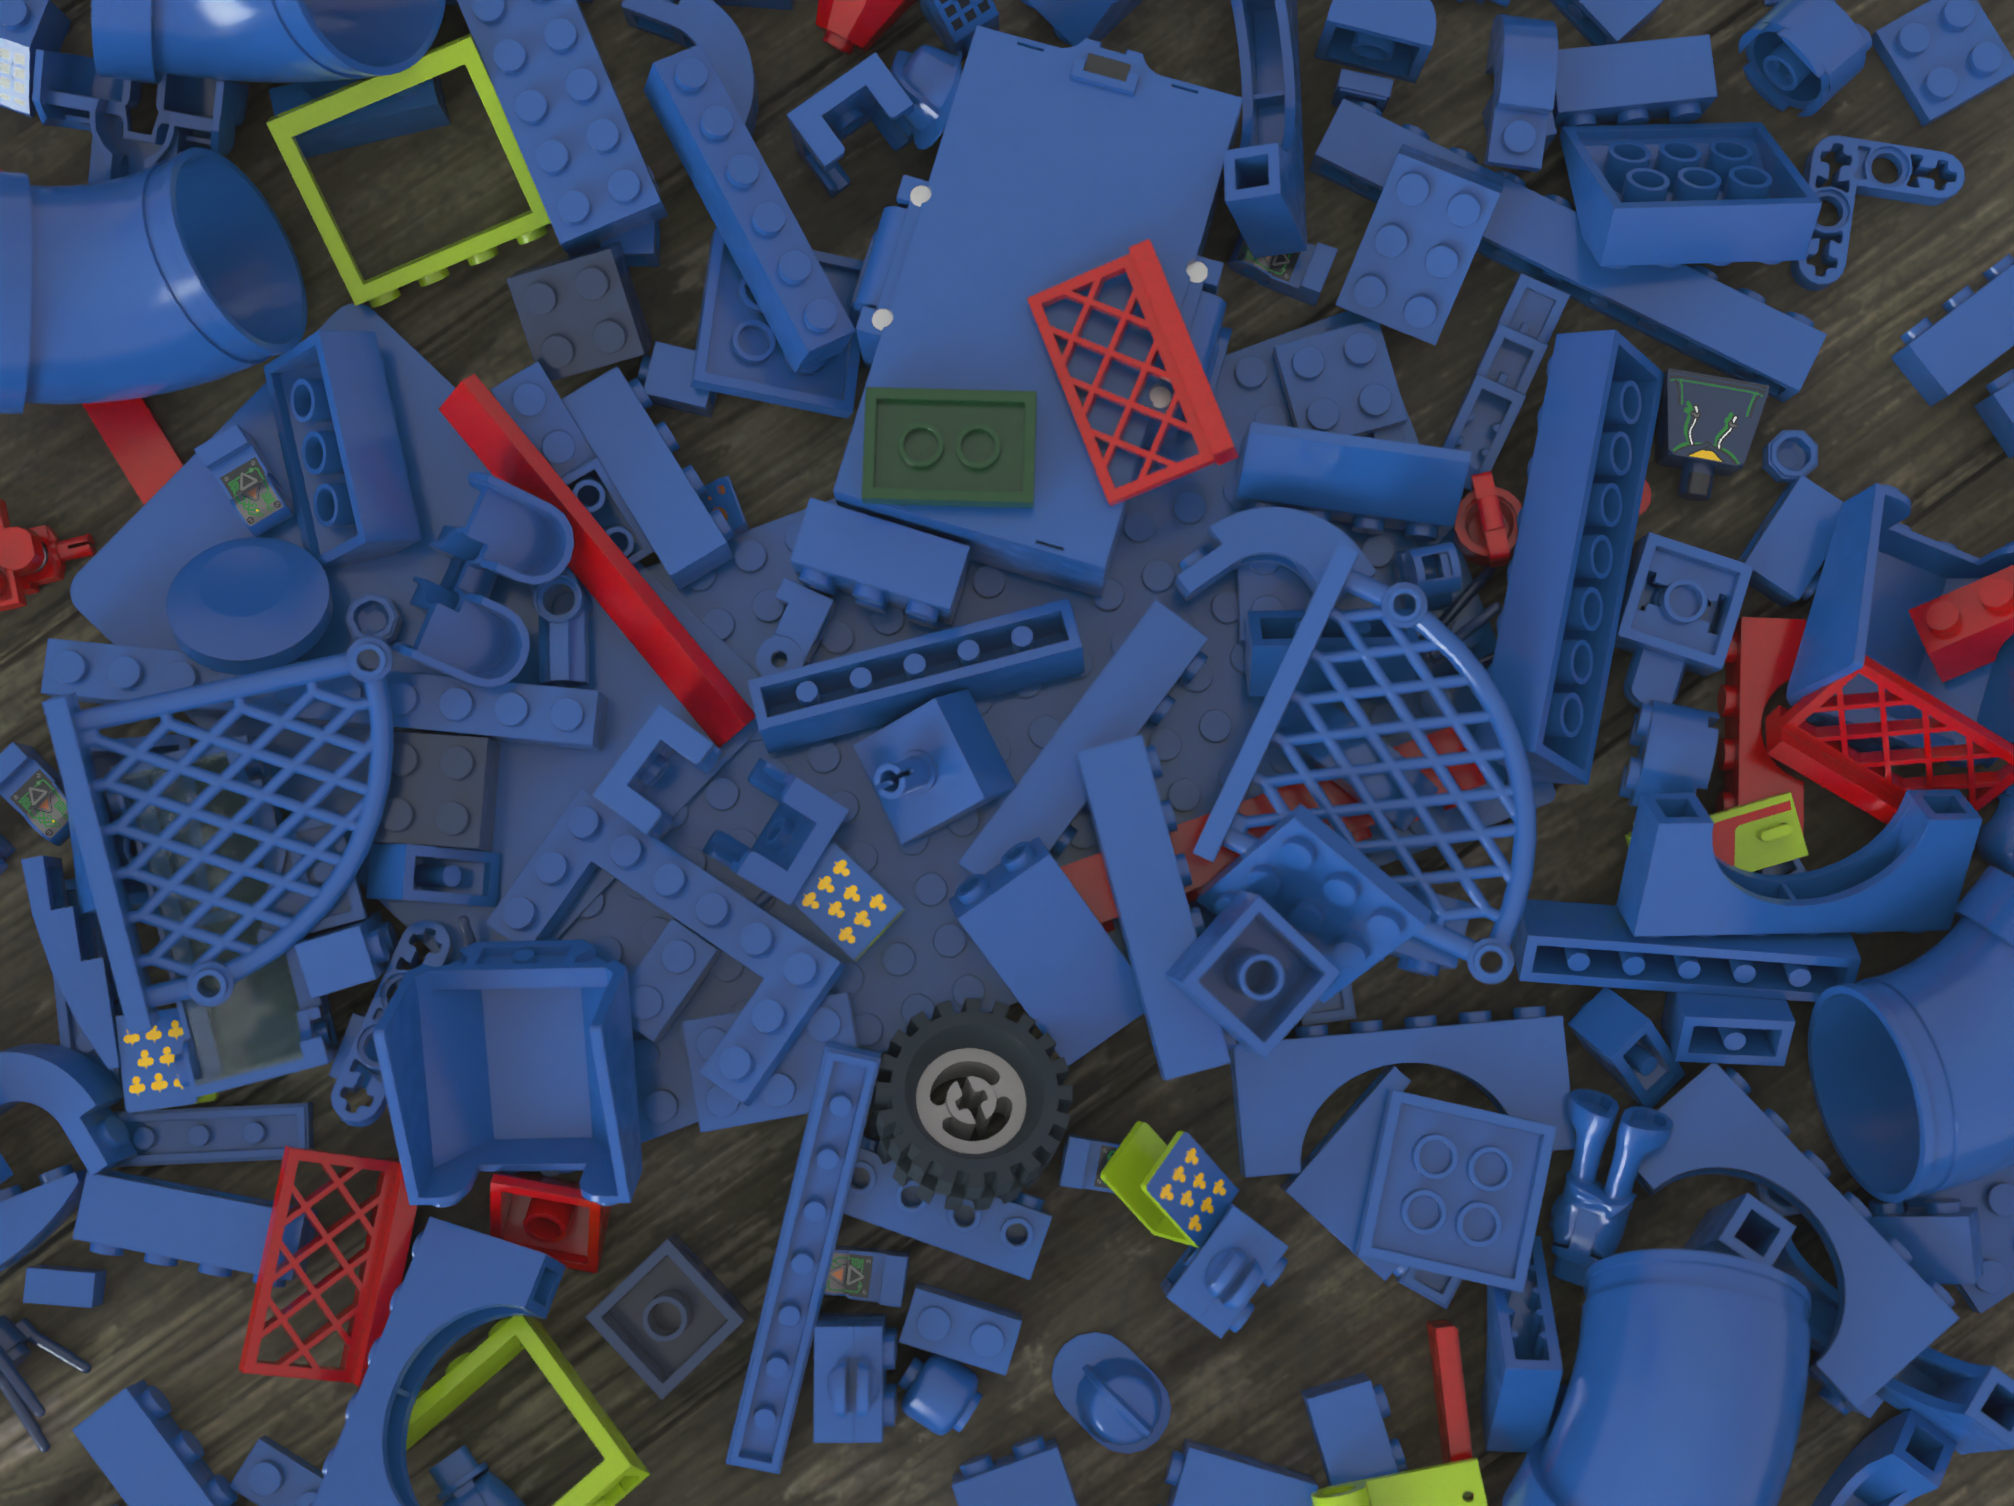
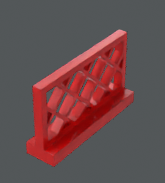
M1150 238L1129 247L1130 253L1027 298L1110 506L1213 463H1217L1219 466L1239 457ZM1125 272L1127 273L1133 291L1124 311L1096 301L1105 281ZM1091 288L1088 297L1078 294L1081 291ZM1065 298L1084 305L1072 334L1051 326L1044 307ZM1138 302L1145 319L1133 315ZM1093 309L1120 319L1108 348L1081 338ZM1129 323L1148 330L1152 334L1154 342L1145 363L1117 352ZM1056 337L1068 342L1063 355ZM1077 346L1104 356L1092 385L1071 377L1068 370V365ZM1158 354L1161 356L1166 371L1154 367ZM1113 360L1141 371L1129 400L1101 389ZM1149 375L1172 383L1175 393L1166 414L1138 404ZM1076 388L1088 393L1084 405H1082ZM1097 397L1125 407L1113 437L1092 429L1088 417ZM1179 405L1182 408L1187 423L1174 418ZM1134 411L1162 422L1150 451L1122 441ZM1170 426L1192 434L1199 450V454L1180 462H1174L1158 455ZM1097 440L1109 444L1104 457ZM1120 448L1145 458L1146 461L1138 479L1116 488L1109 468L1117 449ZM1154 463L1166 467L1150 474Z
M1866 655L1861 669L1805 695L1789 710L1779 705L1765 718L1766 746L1769 756L1887 825L1900 807L1906 790L1968 789L1969 795L1965 798L1978 812L2014 783V744H2011L2009 741ZM1860 673L1878 684V692L1843 695L1842 687ZM1911 704L1922 711V718L1887 721L1886 706ZM1880 707V722L1846 724L1845 710ZM1838 711L1839 725L1816 727L1806 721L1811 714L1816 712ZM1956 731L1965 737L1966 744L1931 747L1930 733ZM1923 734V748L1889 750L1888 736ZM1882 737L1883 751L1860 753L1848 746L1847 740ZM1999 757L2008 762L1999 771L1974 773V759ZM1967 760V773L1933 776L1932 762ZM1925 763L1926 776L1902 778L1891 771L1892 765Z
M285 1146L239 1370L242 1373L353 1383L358 1388L361 1387L369 1367L368 1355L370 1349L383 1333L391 1313L390 1301L392 1295L402 1283L418 1206L409 1205L399 1158L387 1157V1159ZM298 1162L319 1163L330 1180L304 1199L294 1185ZM331 1165L345 1166L347 1168L336 1174ZM362 1169L380 1171L376 1192L357 1205L343 1183ZM337 1189L351 1211L325 1230L310 1207ZM292 1196L297 1204L288 1210ZM372 1209L369 1222L364 1214ZM304 1213L318 1236L292 1255L282 1241L284 1229L287 1224ZM358 1220L367 1233L365 1246L346 1261L332 1238ZM325 1244L340 1266L313 1285L299 1263ZM279 1253H281L285 1260L277 1266ZM360 1265L359 1275L357 1277L353 1269ZM292 1269L307 1291L280 1311L270 1297L273 1282ZM347 1275L356 1289L353 1303L334 1316L320 1294ZM314 1300L328 1322L301 1341L287 1319ZM269 1308L274 1316L265 1322ZM349 1320L346 1333L341 1325ZM281 1325L295 1347L276 1362L257 1360L261 1339ZM333 1331H336L344 1343L340 1367L319 1366L308 1350ZM303 1356L308 1365L293 1362Z

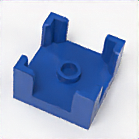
M876 52L787 114L795 150L831 198L846 189L851 183L850 178L837 162L845 154V148L841 141L866 123L872 121L894 151H900L914 141L913 125L903 116V114L908 116L914 112V104Z
M659 704L592 795L646 835H652L662 841L675 820L670 814L642 795L648 786L650 788L654 786L669 766L670 760L668 758L674 751L707 774L715 769L725 753L717 748L709 739Z
M759 758L747 780L751 785L779 801V805L752 848H749L721 830H715L702 851L729 867L730 870L791 906L849 809L790 773L787 774L766 760Z

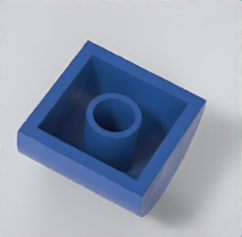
M1333 0L1316 47L1314 58L1416 83L1435 39L1437 22L1431 0Z

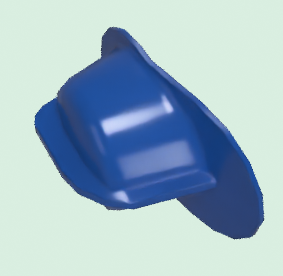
M923 44L913 53L899 50L894 56L890 68L891 74L914 104V112L908 116L903 114V116L913 125L914 142L917 149L926 150L932 146L945 130L962 75L961 50L953 55L934 46Z
M1098 1332L1081 1334L1063 1345L1054 1359L1051 1378L1055 1395L1064 1409L1098 1443L1110 1451L1129 1454L1143 1451L1157 1442L1168 1426L1171 1412L1168 1391L1160 1379L1127 1345L1112 1335Z

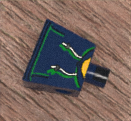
M1668 368L1664 371L1665 376L1655 424V460L1661 466L1682 469L1678 490L1679 497L1693 501H1708L1711 499L1714 475L1731 476L1743 467L1769 394L1770 385Z

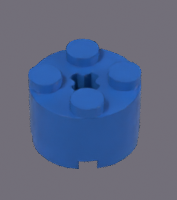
M1781 0L1743 34L1738 44L1739 54L1744 49L1746 50L1749 63L1743 67V71L1749 83L1765 101L1781 111H1785L1789 106L1803 110L1797 116L1808 117L1819 111L1860 73L1865 64L1866 52L1872 46V38L1866 28L1853 22L1850 16L1836 4V0Z
M1653 699L1651 705L1641 704L1639 713L1634 714L1628 739L1629 745L1638 746L1636 757H1630L1628 765L1623 767L1618 796L1628 798L1629 806L1638 807L1641 793L1696 794L1697 788L1707 790L1719 729L1712 728V726L1719 720V713Z

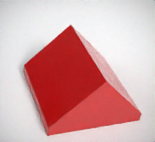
M500 1171L493 1174L490 1182V1236L545 1253L566 1265V1268L592 1273L598 1272L611 1206H602L586 1200L581 1194L580 1182L546 1177L524 1171L516 1174H507Z

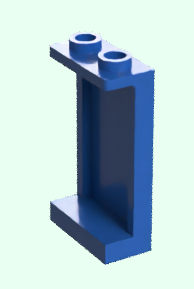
M1040 837L1035 838L1030 843L1024 841L1010 848L1003 855L1000 864L984 875L976 874L966 879L957 888L956 895L949 900L959 922L1028 1015L1036 1021L1035 1024L1044 1035L1048 1032L1056 1042L1054 1050L1060 1058H1065L1067 1066L1077 1061L1144 1013L1131 965L1055 861Z

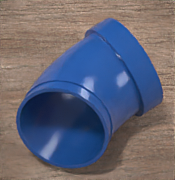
M91 0L94 62L100 77L160 84L164 74L227 81L274 83L326 82L392 75L410 68L426 54L435 40L442 23L446 0Z
M194 147L178 153L170 160L159 162L134 174L113 180L80 185H30L27 173L0 171V413L22 414L25 404L104 403L180 391L216 381L266 361L271 356L280 355L293 349L301 341L307 324V298L302 273L293 247L277 215L259 189L235 164L222 155L209 149Z
M1988 866L1955 907L1953 911L1961 920L1935 946L1917 959L1891 972L1866 978L1855 984H1840L1826 989L1817 999L1811 1013L1808 1028V1063L1813 1092L1821 1119L1831 1143L1850 1174L1867 1192L1885 1202L1897 1203L1913 1199L1918 1195H1929L1985 1178L2014 1165V877L1992 866Z
M1683 1249L1639 1250L1612 1255L1592 1264L1584 1275L1583 1291L1586 1300L1582 1306L1579 1342L1570 1383L1561 1411L1550 1437L1537 1440L1531 1446L1503 1496L1502 1506H1778L1795 1451L1807 1389L1811 1335L1808 1318L1811 1314L1812 1305L1809 1290L1800 1281L1779 1269L1741 1257L1706 1251Z

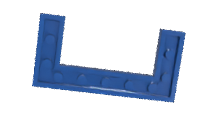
M581 788L485 924L510 941L546 940L597 867H600L759 975L764 980L699 1072L742 1104L750 1107L846 966L654 836H648Z

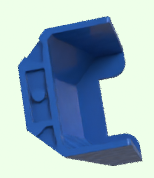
M1875 483L1843 502L1788 683L1786 698L1789 705L1794 706L1805 695L1861 669L1866 655L2009 741L2011 744H2014V634L2001 646L1994 662L1942 683L1908 611L2014 565V541L1978 558L1958 550L1951 543L1935 541L1913 532L1909 526L1899 523L1910 515L1911 500L1902 494L1898 488L1890 485ZM1858 673L1842 687L1843 695L1878 692V684ZM1911 704L1886 706L1887 721L1922 718V711ZM1880 707L1845 710L1846 724L1880 722ZM1838 711L1816 712L1811 714L1806 721L1816 727L1839 725ZM1956 731L1930 733L1931 747L1966 744L1965 737ZM1923 734L1888 736L1889 750L1924 747ZM1882 737L1847 740L1848 746L1860 753L1883 751ZM1993 758L1974 759V766ZM1967 760L1944 761L1950 767H1967Z
M585 939L475 942L459 949L461 959L448 965L435 967L423 964L407 971L374 1028L373 1037L409 1205H433L441 1208L453 1206L471 1191L479 1172L501 1171L507 1174H516L523 1171H556L559 1173H572L578 1170H584L580 1179V1190L586 1200L602 1206L631 1203L643 1167L627 967L617 960L611 962L603 961L596 956L594 945Z

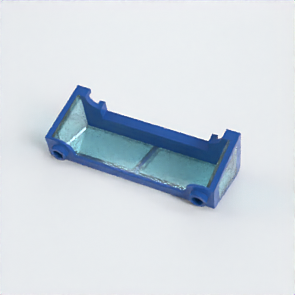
M251 735L234 737V739L249 744L258 738V736ZM211 745L192 765L221 774L240 754ZM190 748L163 754V756L179 760ZM253 759L234 779L262 788L273 777L269 763ZM138 761L119 781L148 790L167 770ZM181 775L161 795L190 804L209 784ZM222 789L203 809L232 818L251 798ZM106 791L109 806L114 814H123L136 801ZM264 803L245 823L273 832L284 820L280 807ZM150 805L131 823V826L159 834L179 814ZM192 819L172 839L201 848L220 828ZM234 832L214 853L242 862L262 841ZM135 840L139 854L148 844ZM277 846L256 866L273 872L277 857ZM161 849L142 867V870L170 878L190 858ZM203 863L183 883L212 892L232 871ZM245 876L225 896L254 905L267 892L269 883ZM146 884L149 897H151L159 888ZM172 893L153 913L181 922L201 901ZM214 906L195 927L223 935L242 915ZM256 919L236 940L257 945V935L262 921ZM157 928L160 941L170 933V931ZM184 936L164 956L192 965L212 945ZM294 946L279 958L236 982L231 996L218 1006H203L193 999L176 1002L185 1041H183L182 1045L183 1053L175 1055V1068L181 1086H190L193 1098L329 1064L335 1059L340 1047L328 995L325 994L311 999ZM225 950L217 958L227 962L240 954ZM168 971L170 980L186 977ZM210 975L203 977L207 987L211 989L221 987L216 977Z

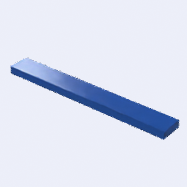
M825 1042L727 1450L726 1464L780 1475L814 1336V1326L818 1320L879 1070L881 1053Z

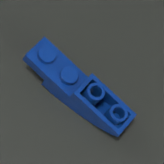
M534 362L490 388L504 410L631 564L654 552V549L539 362Z
M68 1164L39 1175L41 1186L26 1192H22L20 1184L0 1191V1272L17 1263L41 1245L67 1220L80 1204L88 1170L74 1172L72 1164Z

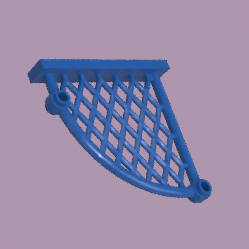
M1338 542L1192 853L1214 862L1222 846L1241 855L1259 840V838L1247 833L1249 828L1276 825L1292 812L1275 787L1304 783L1319 808L1308 810L1320 820L1327 819L1333 830L1365 856L1364 853L1394 851L1408 875L1391 876V878L1403 888L1416 886L1435 915L1434 920L1429 919L1426 927L1416 933L1414 937L1467 961L1471 974L1480 982L1486 984L1502 982L1510 975L1514 966L1513 953L1509 947L1525 909L1533 877L1537 843L1535 794L1531 769L1520 732L1506 701L1486 669L1469 648L1436 616L1427 610V598L1424 592L1415 584L1408 582L1397 583L1390 587L1353 570L1359 557V552ZM1343 590L1379 606L1341 611L1335 608ZM1401 595L1409 596L1415 602V610L1408 616L1397 614L1393 608L1394 600ZM1329 619L1339 624L1354 649L1321 652L1315 649ZM1382 619L1397 643L1368 647L1353 622ZM1413 627L1426 640L1410 641L1403 629ZM1440 651L1459 674L1434 677L1419 653ZM1405 655L1420 679L1391 683L1376 658ZM1310 660L1319 664L1335 690L1302 693L1296 690ZM1362 660L1377 685L1348 688L1333 664ZM1469 686L1483 710L1457 713L1442 689ZM1429 691L1444 715L1415 719L1399 694ZM1385 696L1400 720L1372 724L1357 702V699ZM1290 701L1300 706L1315 731L1283 734L1277 731ZM1343 701L1358 726L1329 729L1314 705ZM1490 722L1500 747L1481 749L1466 725ZM1452 727L1467 751L1438 755L1423 730ZM1409 732L1424 756L1395 760L1380 735ZM1366 737L1381 762L1352 765L1337 741ZM1271 742L1280 746L1296 772L1264 775L1257 772ZM1323 742L1339 767L1310 770L1295 746ZM1504 759L1510 785H1504L1489 761ZM1475 763L1490 787L1462 791L1446 766ZM1432 768L1447 792L1418 796L1403 771ZM1389 773L1404 798L1376 801L1360 776ZM1346 778L1361 800V803L1333 806L1318 781ZM1252 783L1261 787L1277 813L1251 816L1238 813ZM1499 799L1513 820V824L1485 827L1469 802ZM1456 804L1471 828L1442 832L1426 807ZM1413 809L1426 829L1427 834L1399 837L1383 812ZM1370 814L1385 838L1356 842L1341 817ZM1514 836L1511 866L1493 838ZM1479 840L1495 865L1465 868L1450 843ZM1436 845L1451 870L1422 873L1407 848ZM1501 876L1504 878L1507 886L1500 910L1489 905L1474 882L1475 879ZM1459 881L1475 906L1446 909L1431 887V884ZM1483 917L1494 921L1490 935L1476 941L1445 926L1447 921ZM1487 951H1495L1500 954V963L1494 969H1485L1480 965V958Z
M364 636L356 640L346 653L80 710L76 692L52 697L42 702L129 1035L149 1031L154 1028L160 1019L157 1006L187 999H193L198 1004L207 1007L218 1006L224 1003L234 991L236 982L279 958L308 935L333 909L354 880L370 851L382 820L391 783L394 753L393 712L386 675L393 666L394 654L392 648L384 639L377 636ZM366 649L377 652L380 657L379 666L376 668L365 667L360 660L361 652ZM353 675L358 680L364 682L366 697L354 699L319 687L318 682ZM306 685L307 688L282 714L247 703L246 697ZM315 699L343 708L324 728L295 718ZM232 700L234 702V706L209 730L174 719L173 713ZM369 709L370 737L365 742L337 733L358 711ZM242 715L271 724L251 744L223 735ZM159 716L161 722L136 746L100 735L99 732L100 729ZM284 729L313 738L293 758L265 749ZM169 731L198 740L179 760L150 751ZM326 743L354 752L334 772L306 763ZM211 745L240 754L221 774L192 765ZM96 746L125 757L103 778L98 779L90 747ZM370 755L367 783L347 777ZM253 759L282 768L262 788L234 779ZM138 761L167 770L148 790L119 781ZM295 773L323 781L304 802L275 792ZM181 775L209 784L190 804L162 796L161 794ZM337 786L364 795L345 816L317 807ZM222 789L251 798L232 818L203 809ZM105 790L136 800L113 823L109 822L102 791ZM264 803L293 811L273 832L245 823ZM150 805L179 814L159 834L130 825ZM306 816L334 825L315 845L287 837ZM192 819L220 828L201 848L172 838ZM347 830L352 831L342 854L328 850ZM234 832L262 841L242 862L214 853ZM118 834L148 845L126 866L121 867L113 835ZM276 846L304 855L284 875L256 866ZM161 849L190 858L170 878L141 869ZM317 860L335 865L320 887L297 880ZM203 863L232 871L212 892L183 883ZM245 876L273 885L254 905L226 897L225 895ZM129 878L159 888L137 910L132 911L124 879ZM286 890L312 897L293 918L266 910ZM172 893L201 901L181 922L152 913ZM214 906L242 915L223 935L195 927ZM256 919L280 927L257 945L236 940ZM136 923H145L170 931V933L148 954H144ZM184 936L212 945L192 965L164 956ZM225 950L240 954L227 962L217 958ZM147 966L158 967L186 977L151 984ZM207 975L216 977L221 987L218 989L207 987L203 977Z

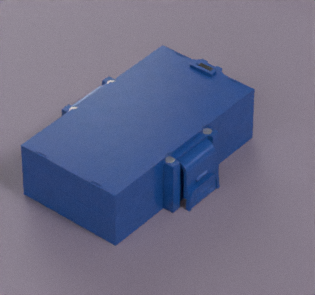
M976 26L929 181L903 175L896 197L898 207L888 206L883 209L878 229L871 238L853 295L849 318L854 328H856L864 367L869 368L870 372L833 489L838 506L970 546L971 561L1102 598L1131 498L1113 506L1109 505L1027 298L1130 253L1129 247L1150 238L1212 392L1215 394L1233 329L1223 326L1227 303L1217 296L1224 263L1204 258L1202 255L1224 183L1223 151L1234 148L1242 97L1159 75L1148 67L1143 53L1128 49L1124 54L1104 49L1101 42L1085 38L1081 43L1073 47L1059 48L982 26ZM1125 272L1105 281L1096 301L1124 311L1133 291L1127 273ZM1091 288L1081 291L1078 294L1088 297ZM1065 298L1044 307L1051 326L1072 334L1084 305ZM1138 302L1133 315L1145 319ZM1093 309L1081 338L1108 348L1120 319ZM1129 323L1117 352L1145 363L1154 342L1151 332ZM1056 337L1063 355L1068 342ZM1077 346L1068 365L1071 377L1092 385L1104 356ZM1158 354L1154 367L1166 371L1161 356ZM1113 360L1101 389L1129 400L1141 371ZM1149 375L1138 404L1166 414L1175 393L1172 383ZM866 387L1037 391L1034 508L863 504L862 473ZM1076 388L1082 405H1084L1088 393ZM1097 397L1088 417L1092 429L1113 437L1125 407ZM1179 405L1174 418L1181 420L1182 408ZM1134 411L1122 441L1144 450L1146 446L1152 447L1162 422ZM1170 426L1160 449L1161 451L1173 452L1179 432L1178 428ZM1097 440L1104 457L1109 444ZM1120 448L1117 449L1109 468L1116 488L1137 480L1143 460L1142 457Z

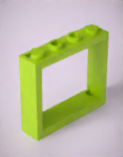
M471 33L427 51L416 64L400 73L362 78L272 116L266 123L355 306L369 301L372 308L381 306L401 295L399 287L418 280L421 287L433 284L449 276L450 272L447 267L467 259L470 266L477 265L498 255L499 251L496 246L516 238L518 244L522 245L548 233L545 225L551 223ZM465 64L531 210L364 281L295 136Z
M509 1316L497 1322L489 1331L488 1339L474 1351L462 1354L453 1360L446 1368V1375L430 1389L422 1390L418 1393L411 1412L407 1431L406 1451L521 1351L526 1349L605 1458L601 1464L553 1506H615L650 1475L647 1468L543 1325L530 1316Z

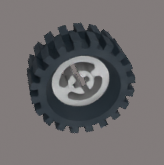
M965 998L961 1012L954 1013L951 1000L936 1004L932 1019L930 1020L923 1010L910 1018L906 1033L899 1029L890 1041L887 1054H883L869 1109H873L869 1122L871 1137H880L876 1152L883 1165L891 1160L896 1163L893 1178L903 1188L911 1178L920 1184L916 1197L929 1204L934 1192L946 1195L944 1209L956 1211L960 1210L964 1199H973L974 1211L990 1209L996 1196H1000L1003 1204H1006L1018 1197L1023 1185L1030 1189L1040 1179L1045 1167L1049 1166L1060 1144L1071 1116L1066 1113L1073 1101L1072 1085L1063 1086L1069 1072L1065 1058L1051 1060L1056 1042L1049 1033L1046 1032L1036 1040L1031 1035L1036 1021L1023 1013L1018 1023L1007 1019L1006 1015L1010 1006L995 1001L991 1013L980 1012L981 998ZM954 1078H966L962 1091L957 1081L950 1086L944 1104L935 1105L931 1102L930 1095L939 1085ZM961 1099H963L968 1109H958ZM977 1107L978 1112L974 1120L969 1109ZM998 1112L1004 1115L1006 1120L1005 1126L996 1135L981 1141H969L974 1127L980 1137L987 1130L993 1113Z

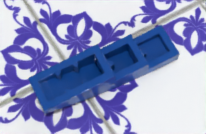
M1522 273L1519 274L1442 444V448L1471 451L1470 465L1464 488L1471 491V475L1492 470L1526 399L1525 394L1549 346L1547 345L1570 297V294Z
M42 855L21 859L32 915L51 971L76 1022L108 1069L121 1068L115 1016L124 1014L109 957L98 958L92 913L80 915L79 907L68 906L62 858Z

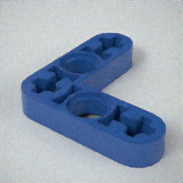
M1829 136L1822 139L1806 157L1803 178L1821 201L1830 202L1836 207L1838 221L1836 225L1828 227L1816 222L1812 235L1813 239H1811L1805 260L1791 261V274L1795 282L1806 290L1821 291L1832 285L1843 274L1847 261L1855 194L1927 206H1938L1947 202L1962 188L1965 173L1961 162L1951 154L1935 150L1846 136ZM1829 152L1835 153V161L1843 164V166L1833 174L1831 187H1821L1828 180L1829 164L1822 162L1821 159ZM1877 158L1890 160L1897 169L1896 181L1884 184L1874 178L1871 170L1873 160ZM1935 168L1939 169V178L1947 180V183L1939 190L1934 189V180L1924 177H1917L1907 186L1911 175L1926 176ZM1834 239L1835 241L1830 240L1822 247L1821 263L1829 265L1830 268L1820 276L1815 275V266L1807 264V261L1817 254L1820 240Z

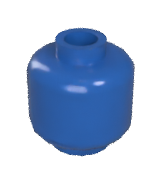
M931 1353L925 1362L915 1356L897 1384L906 1391L901 1400V1409L904 1414L939 1436L949 1433L952 1428L960 1433L983 1397V1394L977 1391L979 1378L973 1370L957 1360Z

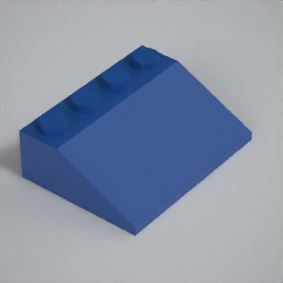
M1762 122L1561 127L1560 140L1582 238L1600 266L1612 269H1625L1630 265H1659L1674 268L1681 264L1695 263L1727 266L1732 262H1761L1773 265L1779 264L1782 261L1805 260L1822 202Z

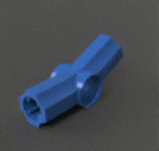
M566 566L563 572L551 581L528 585L533 594L534 607L538 612L539 684L573 688L589 685L588 621L591 618L593 606L591 598L583 589L580 580ZM563 592H574L575 601L571 610L563 615H553L552 603L556 596Z

